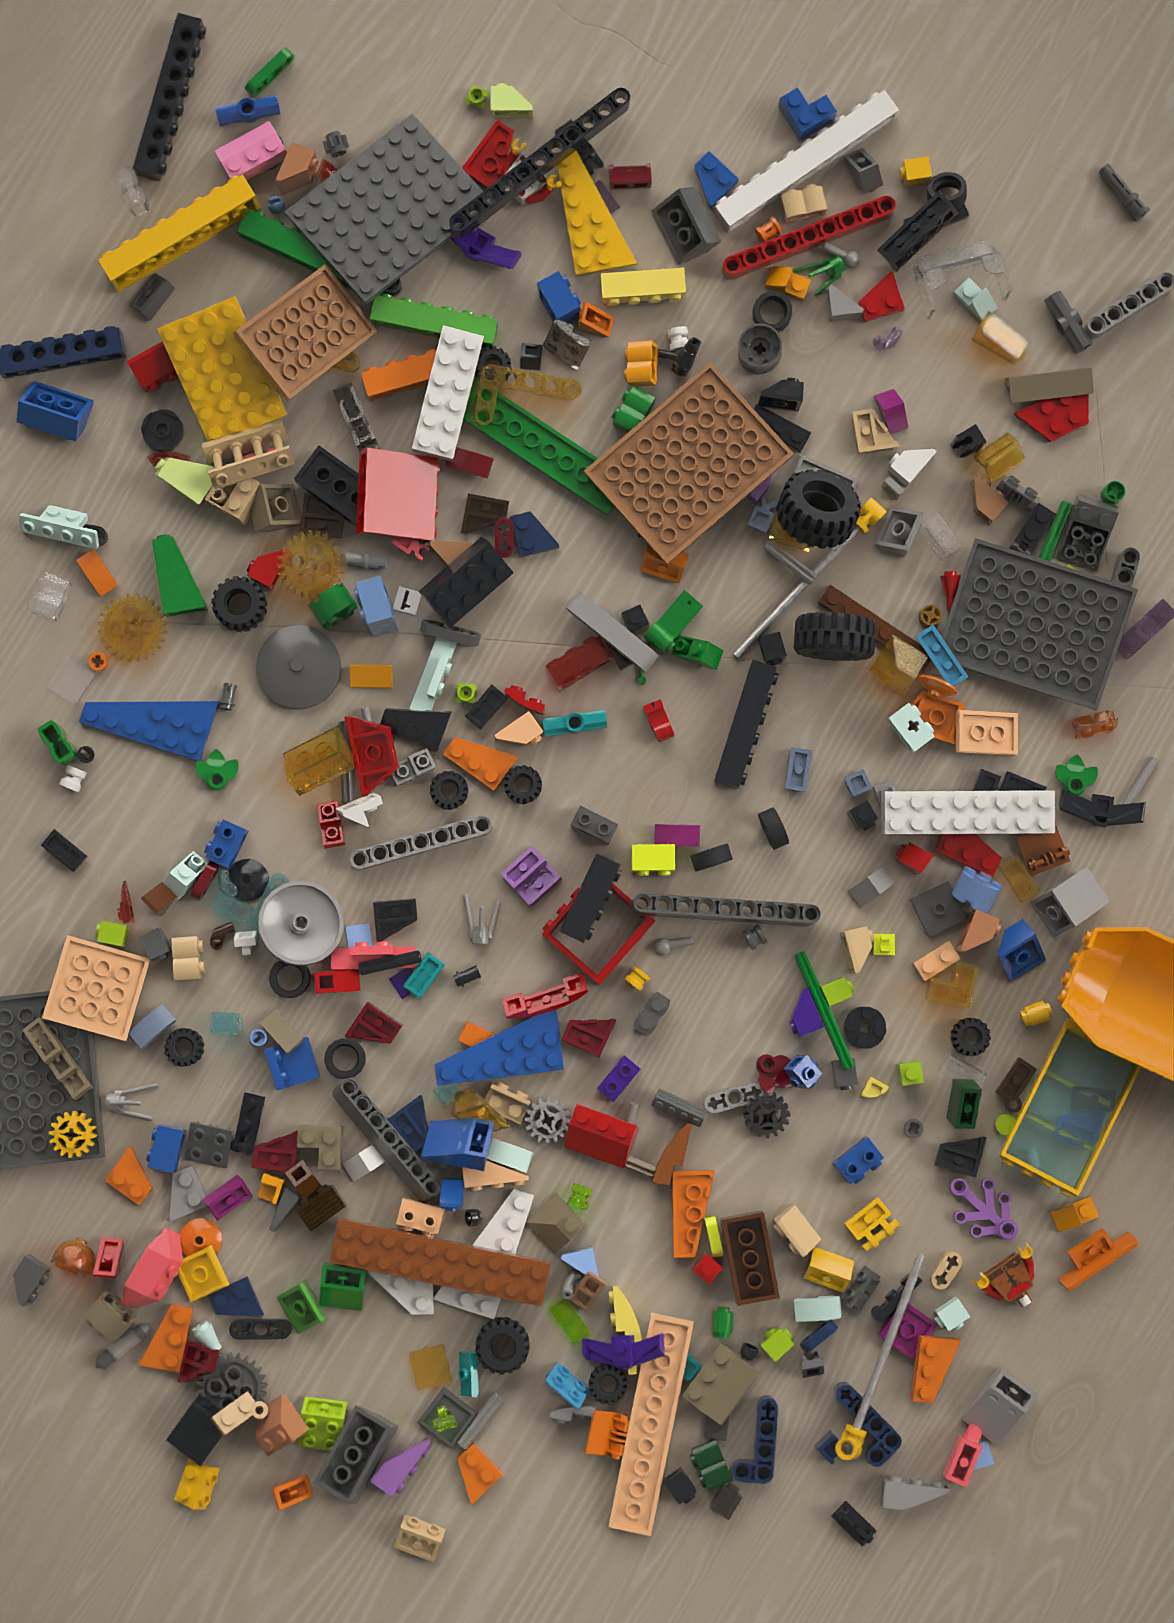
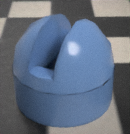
M272 195L267 201V206L272 213H280L284 209V201L280 196ZM280 200V202L270 205V203Z
M260 1029L252 1031L249 1036V1041L254 1047L263 1046L267 1040L266 1033ZM261 1035L262 1038L255 1043L254 1040Z

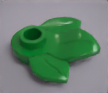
M218 749L211 752L207 762H196L198 776L206 780L208 788L213 791L224 789L227 781L234 778L238 771V760L234 759L226 762L223 754ZM214 777L220 778L221 782L218 785L212 782Z
M1076 754L1068 761L1067 766L1057 765L1055 773L1058 781L1064 784L1066 791L1079 796L1085 791L1087 786L1094 784L1098 775V768H1085L1083 760ZM1072 782L1077 783V790L1071 788Z

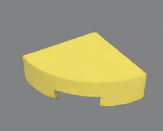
M870 1076L860 1095L867 1098L878 1097L884 1094L889 1086Z

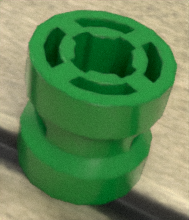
M1111 481L1102 489L1101 499L1105 503L1115 505L1125 496L1126 490L1121 482Z

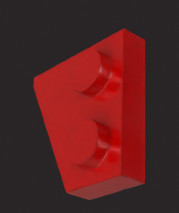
M893 271L889 272L858 302V305L864 309L862 313L864 323L904 311L905 307Z

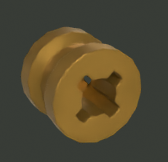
M935 605L925 606L919 613V622L926 628L931 625L936 626L941 620V610Z

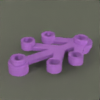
M955 1178L950 1182L949 1188L953 1194L962 1195L979 1210L976 1212L957 1210L953 1215L957 1223L990 1220L996 1225L981 1227L978 1224L972 1225L969 1231L973 1237L979 1238L982 1235L998 1234L1004 1240H1011L1017 1235V1224L1010 1217L1009 1203L1011 1202V1196L1008 1193L1001 1192L997 1196V1200L1001 1204L1002 1219L995 1213L993 1194L995 1182L991 1178H984L981 1181V1187L984 1189L985 1204L968 1190L965 1180ZM990 1180L992 1183L991 1187L985 1188L984 1183ZM955 1183H961L962 1187L960 1190H955ZM1007 1195L1008 1200L1003 1203L1001 1196ZM958 1213H963V1220H957ZM1005 1225L1010 1226V1231L1008 1233H1004L1003 1227ZM975 1227H979L980 1233L978 1235L973 1234V1229Z

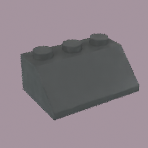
M695 187L679 188L652 210L679 265L707 253L722 242Z

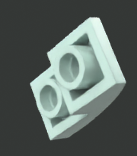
M492 1138L487 1159L527 1173L533 1152Z
M818 1296L817 1298H796L794 1300L796 1322L822 1321L842 1317L840 1296Z

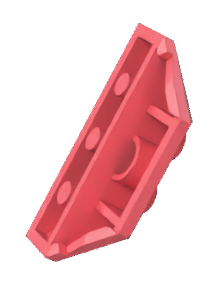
M164 1228L161 1235L157 1236L149 1244L124 1285L120 1301L122 1305L138 1308L160 1301L167 1293L168 1287L174 1277L177 1276L183 1264L180 1233Z

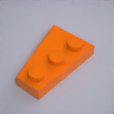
M456 737L443 753L445 757L493 791L496 790L519 758L518 756Z

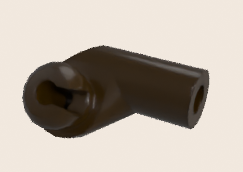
M232 921L213 930L210 946L214 950L221 949L225 936L236 931Z

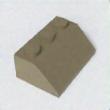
M720 1343L682 1396L701 1412L722 1425L760 1372L728 1346Z

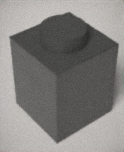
M156 928L139 937L149 960L160 962L168 958V953L172 952L161 928Z
M852 1058L854 1067L849 1070H843L839 1060L831 1061L835 1087H840V1090L853 1089V1085L858 1084L855 1058Z

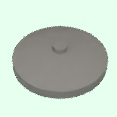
M292 881L277 887L267 896L258 915L259 936L265 948L278 960L294 966H308L322 961L334 951L343 934L344 919L338 901L327 889L313 882Z

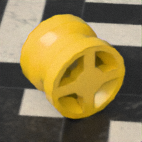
M634 966L632 973L624 979L641 992L643 984L649 982L651 978Z

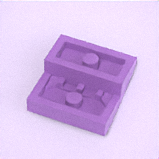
M533 846L528 848L501 873L530 907L535 905L562 880Z

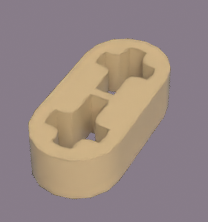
M953 1251L946 1252L938 1262L930 1276V1282L935 1288L939 1290L947 1288L962 1265V1258L958 1253ZM956 1256L955 1261L957 1264L955 1266L951 1265L947 1270L946 1267L949 1264L947 1258ZM946 1271L943 1277L946 1280L945 1283L937 1285L936 1275L941 1276Z

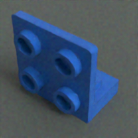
M304 1037V1041L289 1055L280 1045L264 1049L277 1091L320 1077L308 1037Z

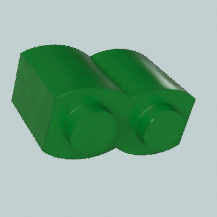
M635 386L631 390L627 389L622 397L623 405L621 408L617 407L611 418L614 419L613 426L626 433L630 432L647 417L655 402V397Z
M50 720L38 728L40 738L49 745L50 753L58 763L66 766L78 759L76 748L67 741V735L59 724Z

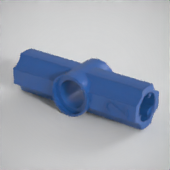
M277 95L253 100L243 98L238 103L215 107L219 126L239 122L253 123L258 118L281 114ZM246 108H253L250 113H243Z

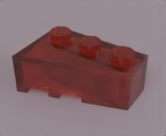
M591 636L583 641V645L578 648L573 647L565 652V655L550 661L545 666V669L560 693L611 661L613 656L600 636L595 638Z

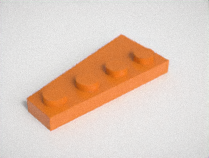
M681 1170L672 1172L673 1258H693L696 1256L715 1170Z

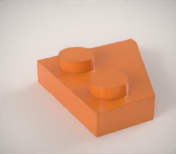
M130 1146L105 1181L140 1206L153 1189L149 1178H147L141 1163H139L134 1149Z
M474 1442L457 1458L471 1504L503 1476L502 1472Z

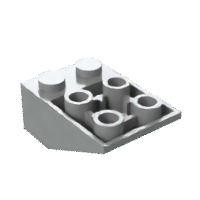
M998 1366L961 1419L969 1425H977L982 1435L994 1444H997L1026 1413L1038 1395Z

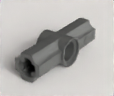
M1061 290L1051 294L1044 300L1055 318L1054 321L1058 331L1066 336L1076 354L1093 344L1082 326V319L1079 313L1070 307Z

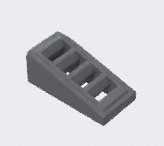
M289 1186L285 1188L269 1230L272 1232L278 1230L301 1199V1195Z

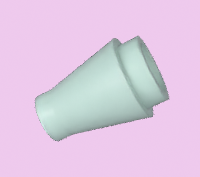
M207 1320L198 1324L192 1330L194 1337L201 1344L218 1350L222 1347L212 1323L209 1324Z

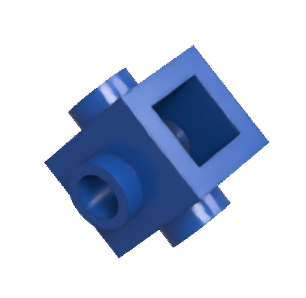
M796 1055L783 1069L790 1077L789 1080L796 1088H812L817 1084L818 1078L822 1075L818 1069V1064L807 1055Z

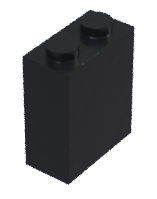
M199 1394L166 1441L201 1466L223 1436L211 1420L221 1409L215 1406L210 1399Z

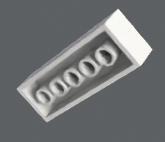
M443 325L412 452L450 462L453 461L484 336Z

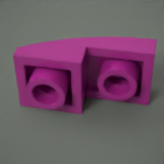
M655 824L654 844L698 847L700 846V825Z

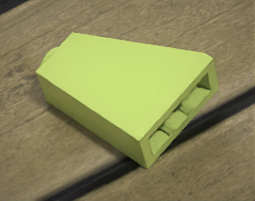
M165 458V460L161 459L155 467L157 471L154 475L194 504L199 505L213 485L208 471L215 469V467L174 458Z

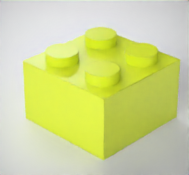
M675 844L631 846V873H636V877H647L649 873H657V876H670L671 872L675 871Z

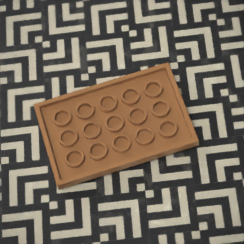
M325 264L237 329L233 334L287 402L378 331Z

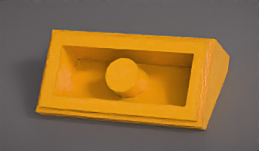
M350 665V688H393V666Z

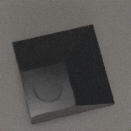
M797 378L783 379L763 390L758 404L767 408L799 412L803 401L804 382H799Z

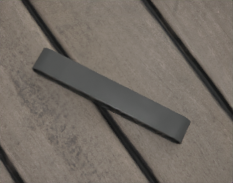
M346 1078L333 1090V1097L413 1195L423 1203L430 1201L438 1195L441 1190L439 1181L354 1079Z

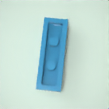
M931 625L915 636L945 682L955 687L968 678V675L934 625Z

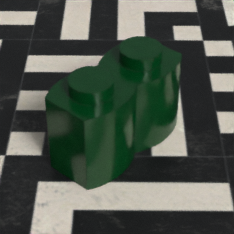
M716 1439L691 1448L693 1454L690 1455L694 1467L699 1466L702 1474L698 1475L703 1488L707 1486L708 1490L711 1491L733 1481Z

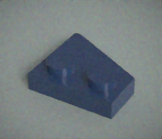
M248 1276L208 1294L216 1315H264Z

